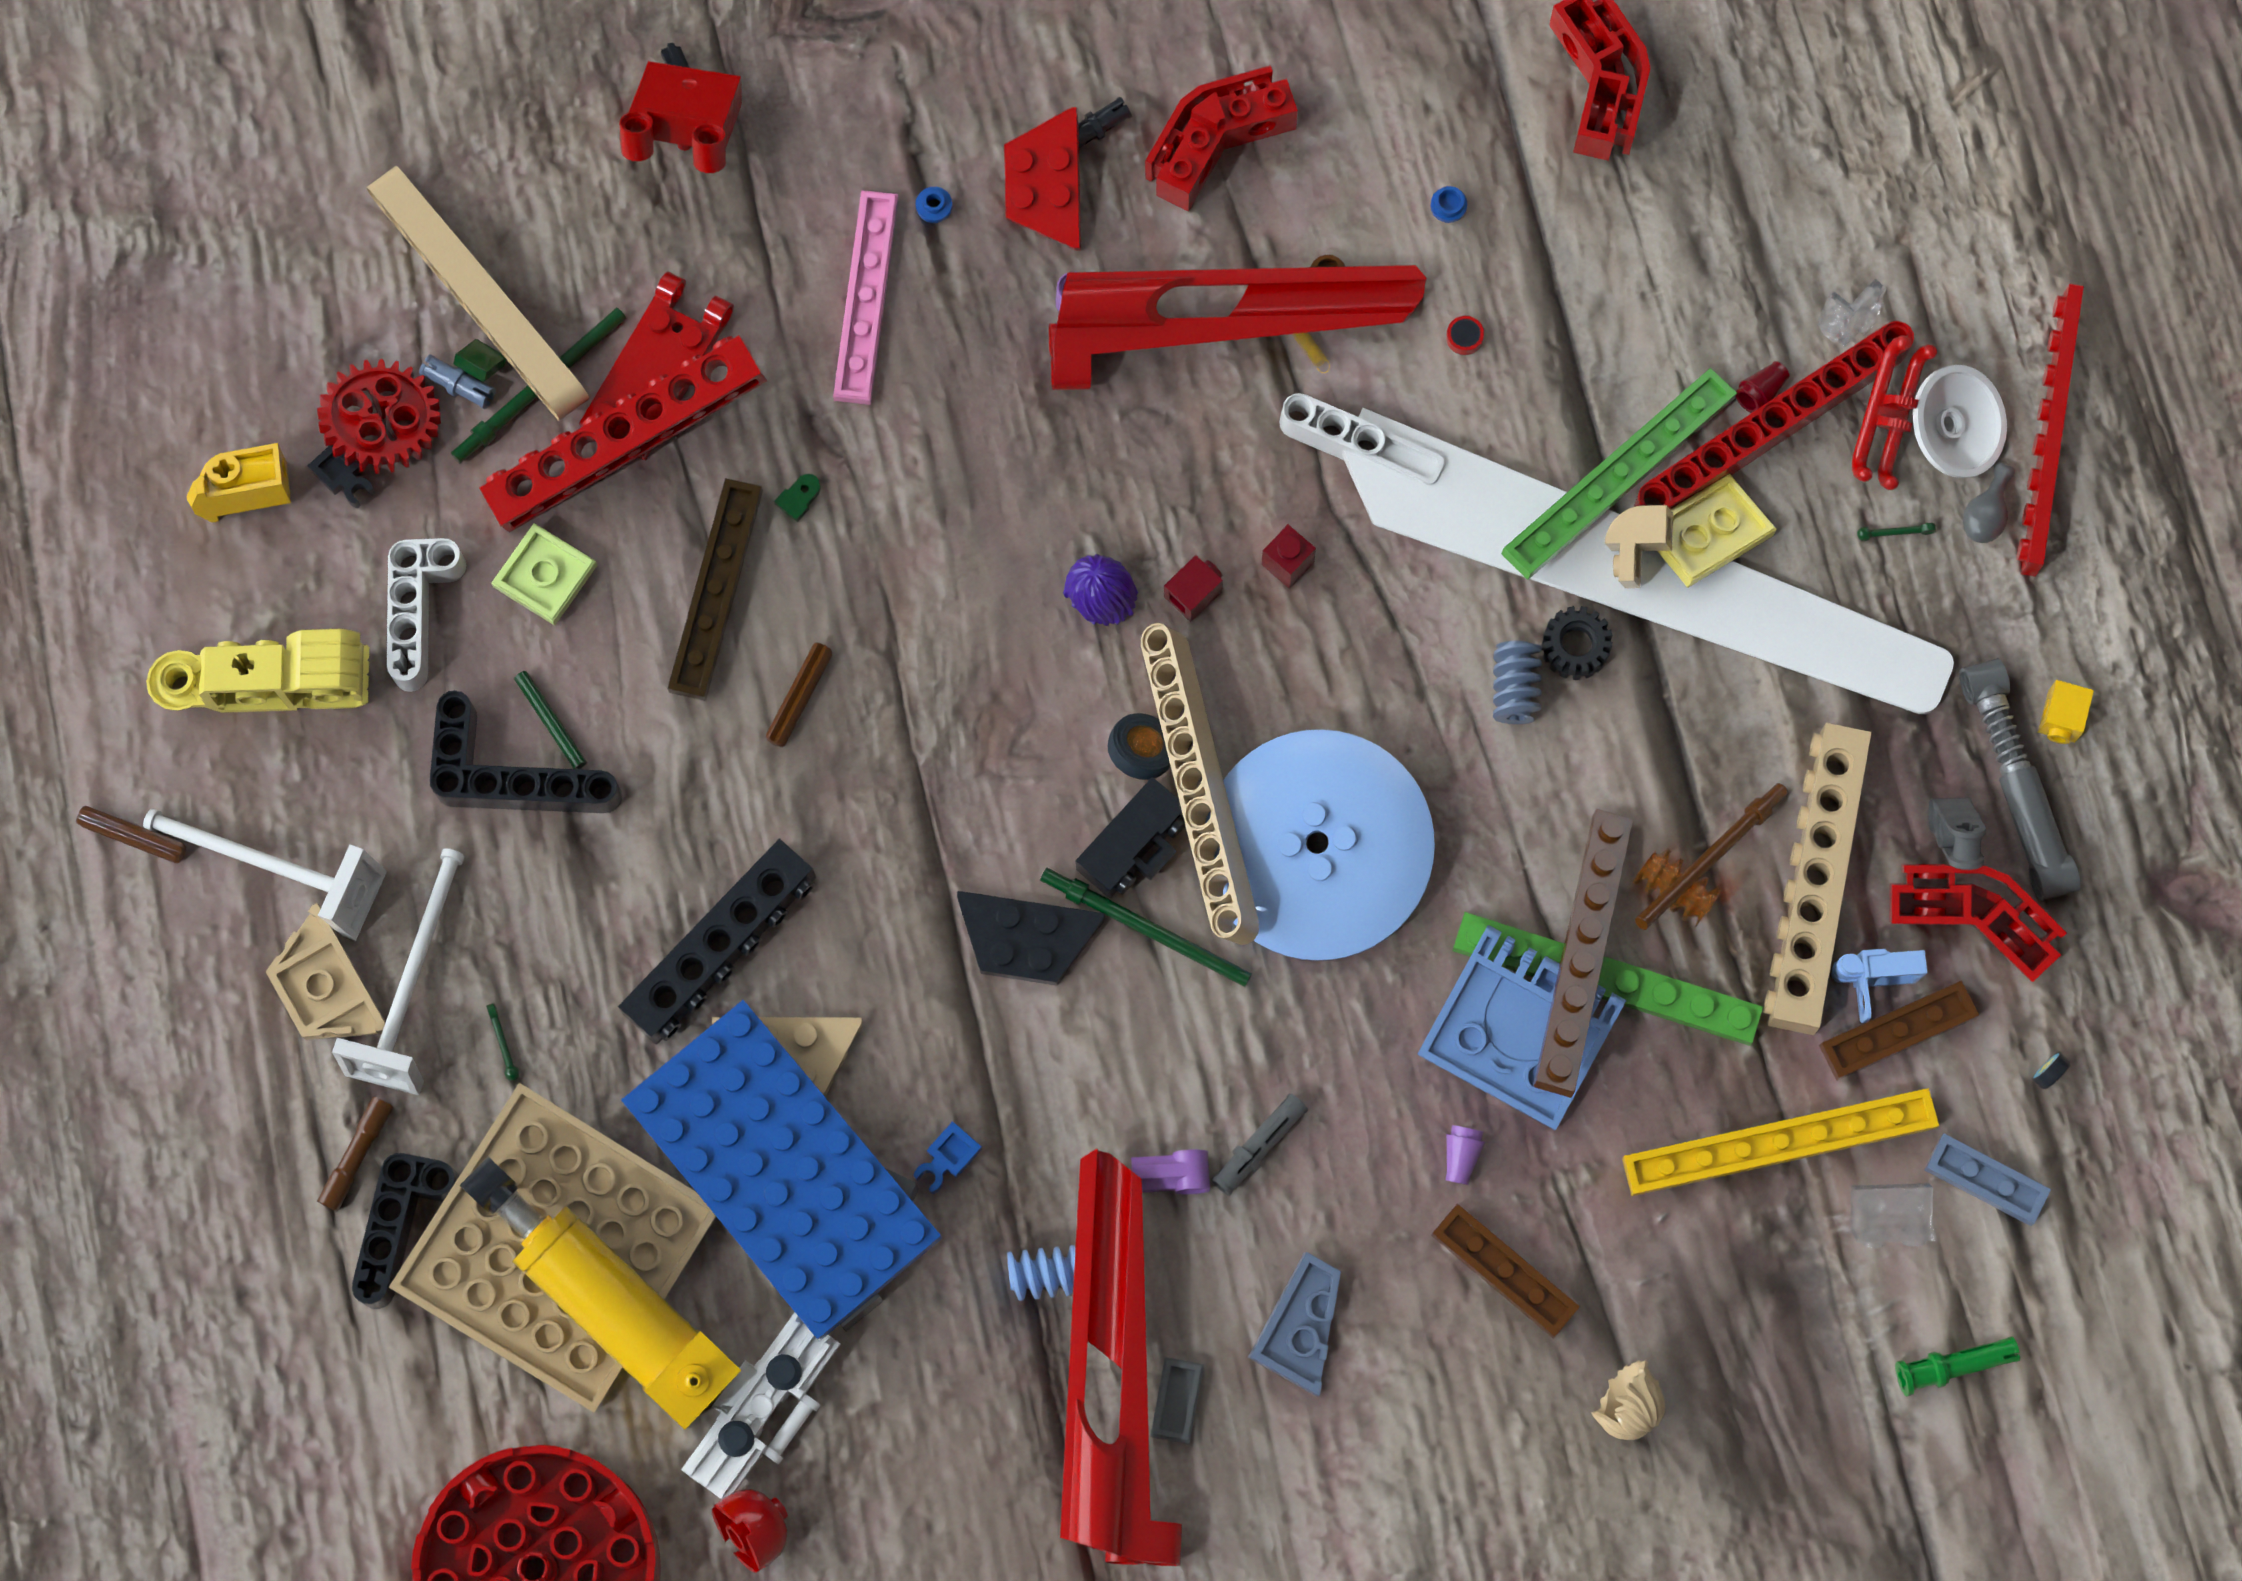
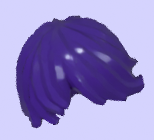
M1095 554L1094 556L1087 555L1082 557L1070 568L1066 576L1063 594L1065 598H1070L1072 607L1076 608L1087 621L1094 625L1096 623H1103L1104 626H1109V623H1116L1118 625L1124 622L1128 615L1132 616L1134 614L1133 609L1136 607L1135 601L1137 600L1138 591L1131 575L1121 562L1105 555Z

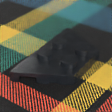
M964 891L957 892V900L980 973L984 975L1057 986L1067 973L1069 966L1084 950L1088 940L1097 928H1100L1104 923L1105 915L1100 912Z

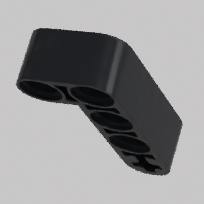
M395 1153L384 1160L352 1281L354 1297L371 1309H381L392 1301L395 1291L390 1289L389 1286L402 1267L418 1198L444 1201L459 1178V1174L448 1163L405 1153ZM401 1165H410L411 1174L409 1178L403 1182H395V1170ZM441 1172H447L449 1174L447 1186L441 1190H433L432 1180L434 1176ZM392 1203H400L401 1213L399 1217L392 1221H386L384 1218L386 1207ZM383 1241H390L392 1245L390 1255L385 1259L377 1260L374 1255L376 1246ZM374 1266L382 1271H386V1273L383 1274L382 1272L377 1270L376 1274L374 1271L370 1269V1267ZM376 1282L381 1286L380 1292H373L372 1295L366 1292L367 1286H374Z

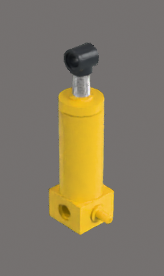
M487 1157L460 1186L488 1213H498L520 1237L523 1236L522 1238L525 1240L521 1245L524 1249L512 1262L523 1272L526 1271L525 1274L643 1386L644 1392L685 1430L738 1375L741 1369L700 1330H695L580 1218L577 1219L578 1216L567 1206L554 1218L550 1215L546 1218L543 1215L540 1216L541 1214H538L539 1212H536L516 1191L518 1189L517 1183L490 1157Z

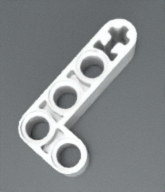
M450 539L402 540L395 543L389 550L387 669L397 686L404 691L412 692L419 690L424 686L428 677L429 583L454 582L460 579L466 571V560L457 544ZM443 556H455L453 562L448 566L438 565L439 560ZM406 557H417L416 562L411 567H400L401 562ZM407 592L417 593L412 602L407 604L400 603L402 596ZM416 628V633L412 638L408 640L399 639L400 634L405 629ZM404 655H408V659L414 668L408 669V675L403 676L401 672L407 671V659Z

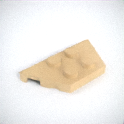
M318 903L312 905L308 910L309 916L297 933L294 931L285 943L284 951L275 957L266 970V974L299 1033L305 1040L382 1034L386 1023L335 931L318 916L321 909Z
M712 1017V1025L721 1017ZM758 1017L824 1096L829 1091L838 1068L842 1066L846 1059L847 1051L855 1036L863 1027L862 1018Z

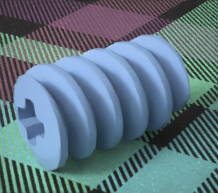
M1070 1245L1067 1257L1063 1256L1059 1246L1054 1247L1051 1259L1047 1258L1043 1248L1038 1249L1035 1260L1031 1259L1027 1250H1023L1020 1262H1016L1012 1252L1007 1251L1010 1289L1014 1290L1019 1301H1024L1027 1289L1031 1290L1034 1299H1040L1043 1287H1046L1051 1298L1056 1297L1059 1286H1062L1066 1296L1072 1295L1075 1245Z

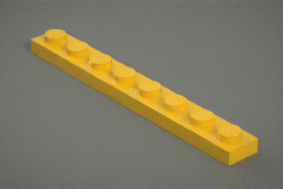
M1929 1088L1625 1155L1622 1161L1631 1196H1636L1933 1130L1939 1127Z

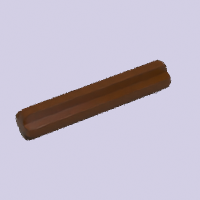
M816 642L810 649L766 733L767 741L778 747L786 745L832 657V650L826 645Z
M83 806L76 819V823L83 828L173 863H180L186 852V846L182 842L89 806Z

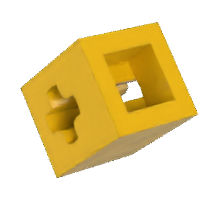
M2056 680L2048 690L2038 733L2047 735V738L2055 743H2075L2084 733L2094 690Z

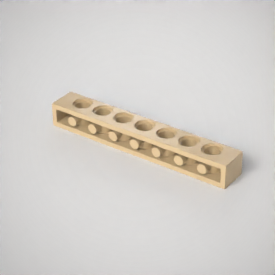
M1825 723L1820 734H1813L1809 756L1815 757L1813 770H1807L1803 784V792L1809 793L1807 807H1800L1796 824L1797 829H1802L1800 843L1794 842L1790 857V865L1796 866L1794 880H1787L1783 902L1789 903L1787 917L1781 916L1777 930V939L1783 940L1781 953H1774L1770 969V976L1776 977L1774 991H1767L1763 1013L1770 1014L1768 1026L1814 1035L1820 1028L1871 732ZM1836 761L1840 763L1844 769V774H1832L1827 769L1826 762ZM1829 797L1837 803L1838 810L1833 812L1825 810L1820 804V798ZM1821 833L1828 836L1831 841V847H1819L1814 842L1813 835ZM1817 870L1821 872L1825 878V884L1815 885L1811 883L1807 877V871ZM1800 908H1813L1818 914V921H1806L1801 916ZM1798 943L1807 945L1811 949L1812 958H1799L1794 952V945ZM1795 980L1802 983L1806 991L1805 995L1802 997L1792 995L1787 988V982Z

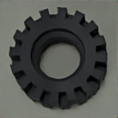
M1571 606L1564 613L1560 610L1556 613L1554 619H1550L1545 629L1541 644L1542 650H1544L1543 658L1545 663L1548 661L1551 663L1550 669L1553 672L1557 669L1561 671L1560 676L1563 678H1567V675H1573V680H1580L1582 675H1585L1586 679L1592 677L1595 671L1598 673L1603 668L1612 649L1613 642H1611L1613 635L1611 629H1607L1608 622L1605 618L1600 620L1598 618L1600 613L1595 610L1592 614L1586 612L1588 607L1581 606L1580 611H1575V607ZM1573 630L1586 633L1592 644L1590 651L1582 656L1569 654L1562 644V639L1566 633Z

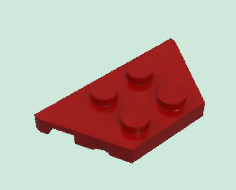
M1071 107L1004 144L1005 211L1007 220L1022 227H1027L1048 239L1051 238L1070 249L1081 251L1079 122L1077 107Z

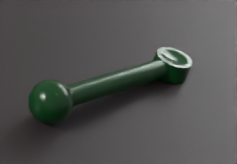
M1925 523L1921 526L1870 530L1868 527H1861L1857 531V537L1861 541H1868L1871 537L1918 533L1930 535L1936 533L1935 523Z
M494 1003L486 1005L506 1065L504 1075L508 1080H516L519 1077L520 1071L513 1065L497 1008Z

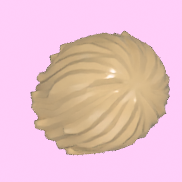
M1638 1360L1631 1363L1630 1366H1624L1623 1370H1618V1376L1615 1379L1611 1378L1608 1380L1609 1389L1605 1397L1600 1399L1601 1408L1591 1412L1603 1429L1615 1438L1624 1440L1639 1439L1658 1426L1664 1416V1396L1659 1386V1381L1655 1380L1651 1374L1646 1360L1642 1362Z

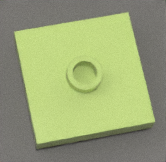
M533 523L491 584L493 588L555 626L598 564L594 559Z

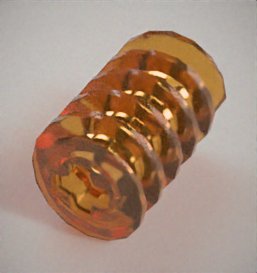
M1669 848L1660 854H1657L1655 851L1643 865L1632 883L1637 885L1647 879L1645 892L1650 894L1659 888L1660 895L1683 873L1681 868L1684 859L1680 857L1676 861L1669 863L1668 860L1671 853ZM1706 876L1692 885L1670 907L1672 913L1683 907L1685 908L1682 917L1684 922L1698 917L1695 928L1715 904L1721 892L1719 885L1710 891L1706 890L1709 880Z

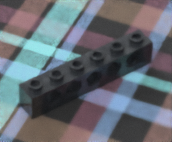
M779 838L618 1006L622 1014L654 1044L657 1045L662 1039L664 1041L669 1040L679 1030L681 1026L679 1021L689 1010L694 1013L705 1003L708 998L707 991L716 982L719 985L725 982L735 970L733 964L743 954L749 956L762 941L760 936L770 926L775 928L786 918L788 914L786 909L796 898L799 901L804 899L815 886L813 880L816 878L813 868ZM781 881L784 883L781 893L775 896L765 894L764 889L769 882ZM752 908L757 911V917L753 922L743 924L738 921V915L742 910ZM726 936L731 939L730 945L726 950L716 952L711 949V944L717 937ZM699 964L704 967L703 973L698 979L688 980L684 978L685 970L690 965ZM672 992L677 995L676 1002L671 1007L660 1008L657 1006L658 998L663 993Z

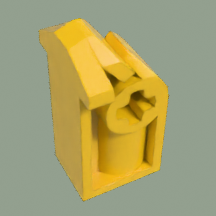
M274 443L224 452L212 457L205 464L200 476L192 482L187 494V501L194 513L213 523L219 521V516L291 503L287 461L279 444Z

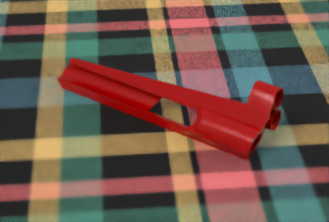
M1416 265L1067 272L1057 323H1049L1052 390L1090 389L1091 354L1403 323L1407 321L1422 301L1427 278ZM1248 285L1241 300L1228 317L1165 318L1158 313L1156 308L1160 297L1175 287Z
M1095 1149L1080 1159L1060 1538L1105 1552V1563L1180 1566L1182 1524L1151 1520L1142 1179L1110 1153ZM1088 1342L1122 1369L1119 1436L1116 1442L1112 1444L1105 1443L1096 1436L1086 1417L1085 1388Z

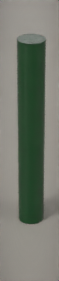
M522 671L514 677L515 682L573 769L584 767L587 764L586 759L528 672Z

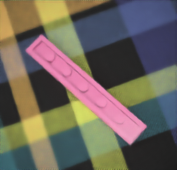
M861 190L833 394L834 401L871 405L898 207V194Z

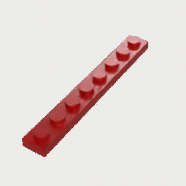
M2069 284L2062 296H2056L2053 306L2052 317L2058 318L2056 330H2051L2047 351L2053 352L2052 362L2046 365L2042 380V386L2048 387L2046 399H2041L2037 414V420L2043 421L2041 434H2036L2032 448V455L2038 456L2036 468H2031L2027 482V490L2033 492L2031 503H2026L2022 516V525L2027 526L2026 539L2021 538L2017 550V560L2022 561L2020 573L2022 575L2036 577L2044 565L2084 286Z

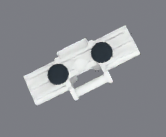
M794 1312L761 1360H758L755 1366L744 1360L739 1367L741 1371L715 1400L711 1407L720 1413L716 1419L717 1421L681 1470L716 1496L723 1499L738 1489L762 1454L779 1465L783 1459L780 1455L813 1410L817 1412L821 1405L809 1397L806 1392L841 1344L829 1335L819 1342ZM789 1395H793L800 1402L768 1446L758 1440L764 1430L762 1427L780 1402L784 1403Z

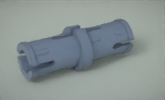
M431 354L425 358V362L429 363V365L426 366L422 363L420 367V376L424 375L426 378L445 387L446 391L454 397L460 395L483 409H486L491 404L486 400V397L491 400L494 399L496 393L494 387L486 385L469 376V373L458 367L456 369Z

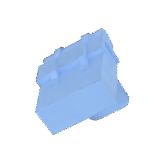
M1886 949L1862 950L1858 955L1846 954L1839 958L1832 966L1831 976L1838 983L1853 982V987L1856 988L1860 1022L1866 1023L1871 1019L1868 987L1915 984L1927 974L1925 950L1891 953ZM1863 995H1864V1001H1865V1010H1864V1005H1863Z

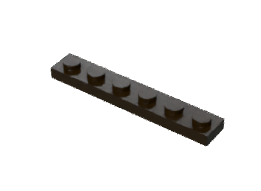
M727 478L724 480L667 689L669 693L703 701L707 699L763 493L762 486Z

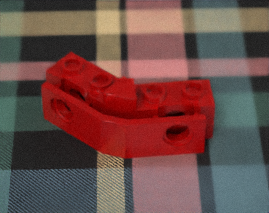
M1563 0L1553 6L1549 26L1589 83L1573 153L1609 161L1613 145L1623 147L1622 154L1629 155L1651 69L1647 48L1614 0H1597L1595 2L1593 0ZM1622 52L1634 69L1637 85L1636 95L1626 93L1630 76L1625 75L1621 60ZM1621 110L1627 111L1623 129L1618 128V124H1615L1616 115L1621 113Z
M1271 65L1199 85L1180 99L1145 160V179L1152 182L1154 177H1156V196L1189 212L1225 149L1296 130L1298 110L1287 78L1272 82L1273 70ZM1249 81L1253 82L1251 85L1245 86L1244 84ZM1188 122L1183 132H1181L1184 125ZM1174 146H1175V147H1177V150H1176V152L1174 153V155H1173L1172 159L1170 160V162L1168 163L1167 161H1168L1169 157L1171 156L1172 151H1173Z
M1901 864V872L1906 873V883H1889V922L1891 924L1974 925L2031 982H2034L2061 956L2050 942L2057 936L2062 938L2067 932L2005 873L1985 865L1978 869L1965 870L1952 867L1950 864ZM1955 873L1984 874L2003 882L2021 901L2013 908L1999 894L1972 883H1955ZM1913 878H1947V887H1914ZM2022 911L2032 918L2046 933L2043 938L2039 939L2018 918Z

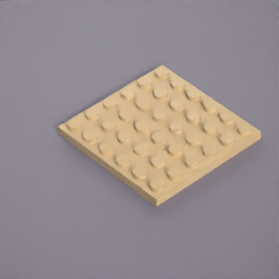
M519 1083L389 1288L594 1413L622 1369V1366L525 1274L526 1271L523 1272L512 1262L524 1249L521 1243L525 1239L522 1238L523 1236L520 1237L498 1213H488L460 1184L487 1157H490L517 1183L518 1189L516 1191L536 1212H539L540 1216L543 1215L546 1218L550 1215L554 1218L567 1206L578 1216L577 1219L580 1218L663 1299L666 1298L716 1215L696 1191Z

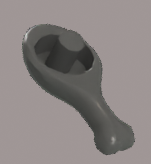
M2001 462L1994 466V478L1988 490L1972 499L1964 510V530L1970 539L1978 543H1988L1995 540L2002 534L2007 524L2008 511L2004 501V491L2008 480L2014 477L2015 470L2013 467Z

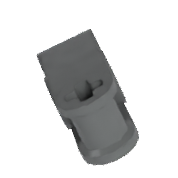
M1971 798L1930 799L1928 807L1930 831L1934 833L1938 846L1942 848L1948 863L1958 869L1972 870L1981 868L1984 865L1981 842L1982 837L1986 834V826L1981 821L1979 812H1976Z

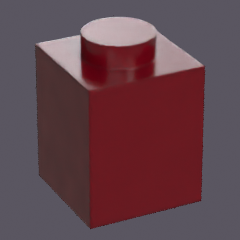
M1287 524L1262 550L1261 565L1290 589L1315 562L1316 547Z
M1195 555L1164 585V598L1191 622L1222 593L1223 580L1221 577L1223 575L1211 561L1206 560L1203 562Z

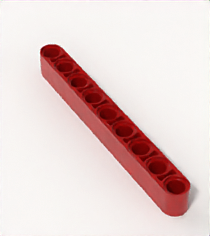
M1892 321L1873 332L1646 482L1639 490L1634 507L1647 506L1644 499L1653 497L1658 499L1661 505H1667L1669 509H1672L1725 476L1733 475L1875 381L1883 352L1888 345L1886 339L1907 336L1910 338L1912 346L1914 332L1911 327L1901 321ZM1910 348L1900 353L1895 367L1906 358ZM1856 359H1867L1873 367H1861ZM1826 379H1838L1843 387H1831ZM1806 398L1812 403L1813 407H1801L1796 399ZM1776 418L1783 426L1780 428L1771 427L1765 419ZM1744 437L1753 446L1750 448L1740 447L1735 439ZM1714 457L1721 462L1722 467L1712 468L1706 464L1705 459ZM1678 477L1686 478L1691 482L1692 487L1681 488L1675 483L1674 479Z

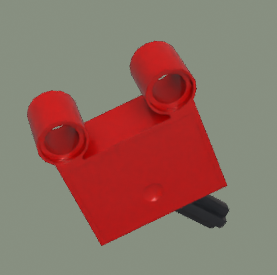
M668 43L667 47L661 49L660 53L664 64L648 61L629 112L620 119L621 153L627 160L640 162L647 160L653 155L654 140L677 144L678 148L683 151L693 147V165L700 172H719L726 166V147L742 105L741 76L690 68L681 47L675 46L674 43Z

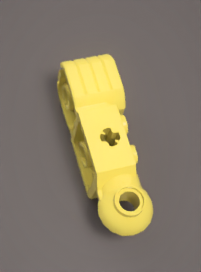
M347 629L299 630L286 637V649L283 645H279L278 642L272 640H260L256 642V645L241 646L240 643L233 641L219 642L217 647H204L200 655L182 650L165 653L156 659L149 669L146 680L147 689L156 704L164 709L175 711L194 707H205L221 713L297 710V708H356L368 703L367 688L369 687V676L367 674L369 673V646L363 645L360 642L359 632ZM183 676L188 677L184 687L177 690L172 689L176 679Z

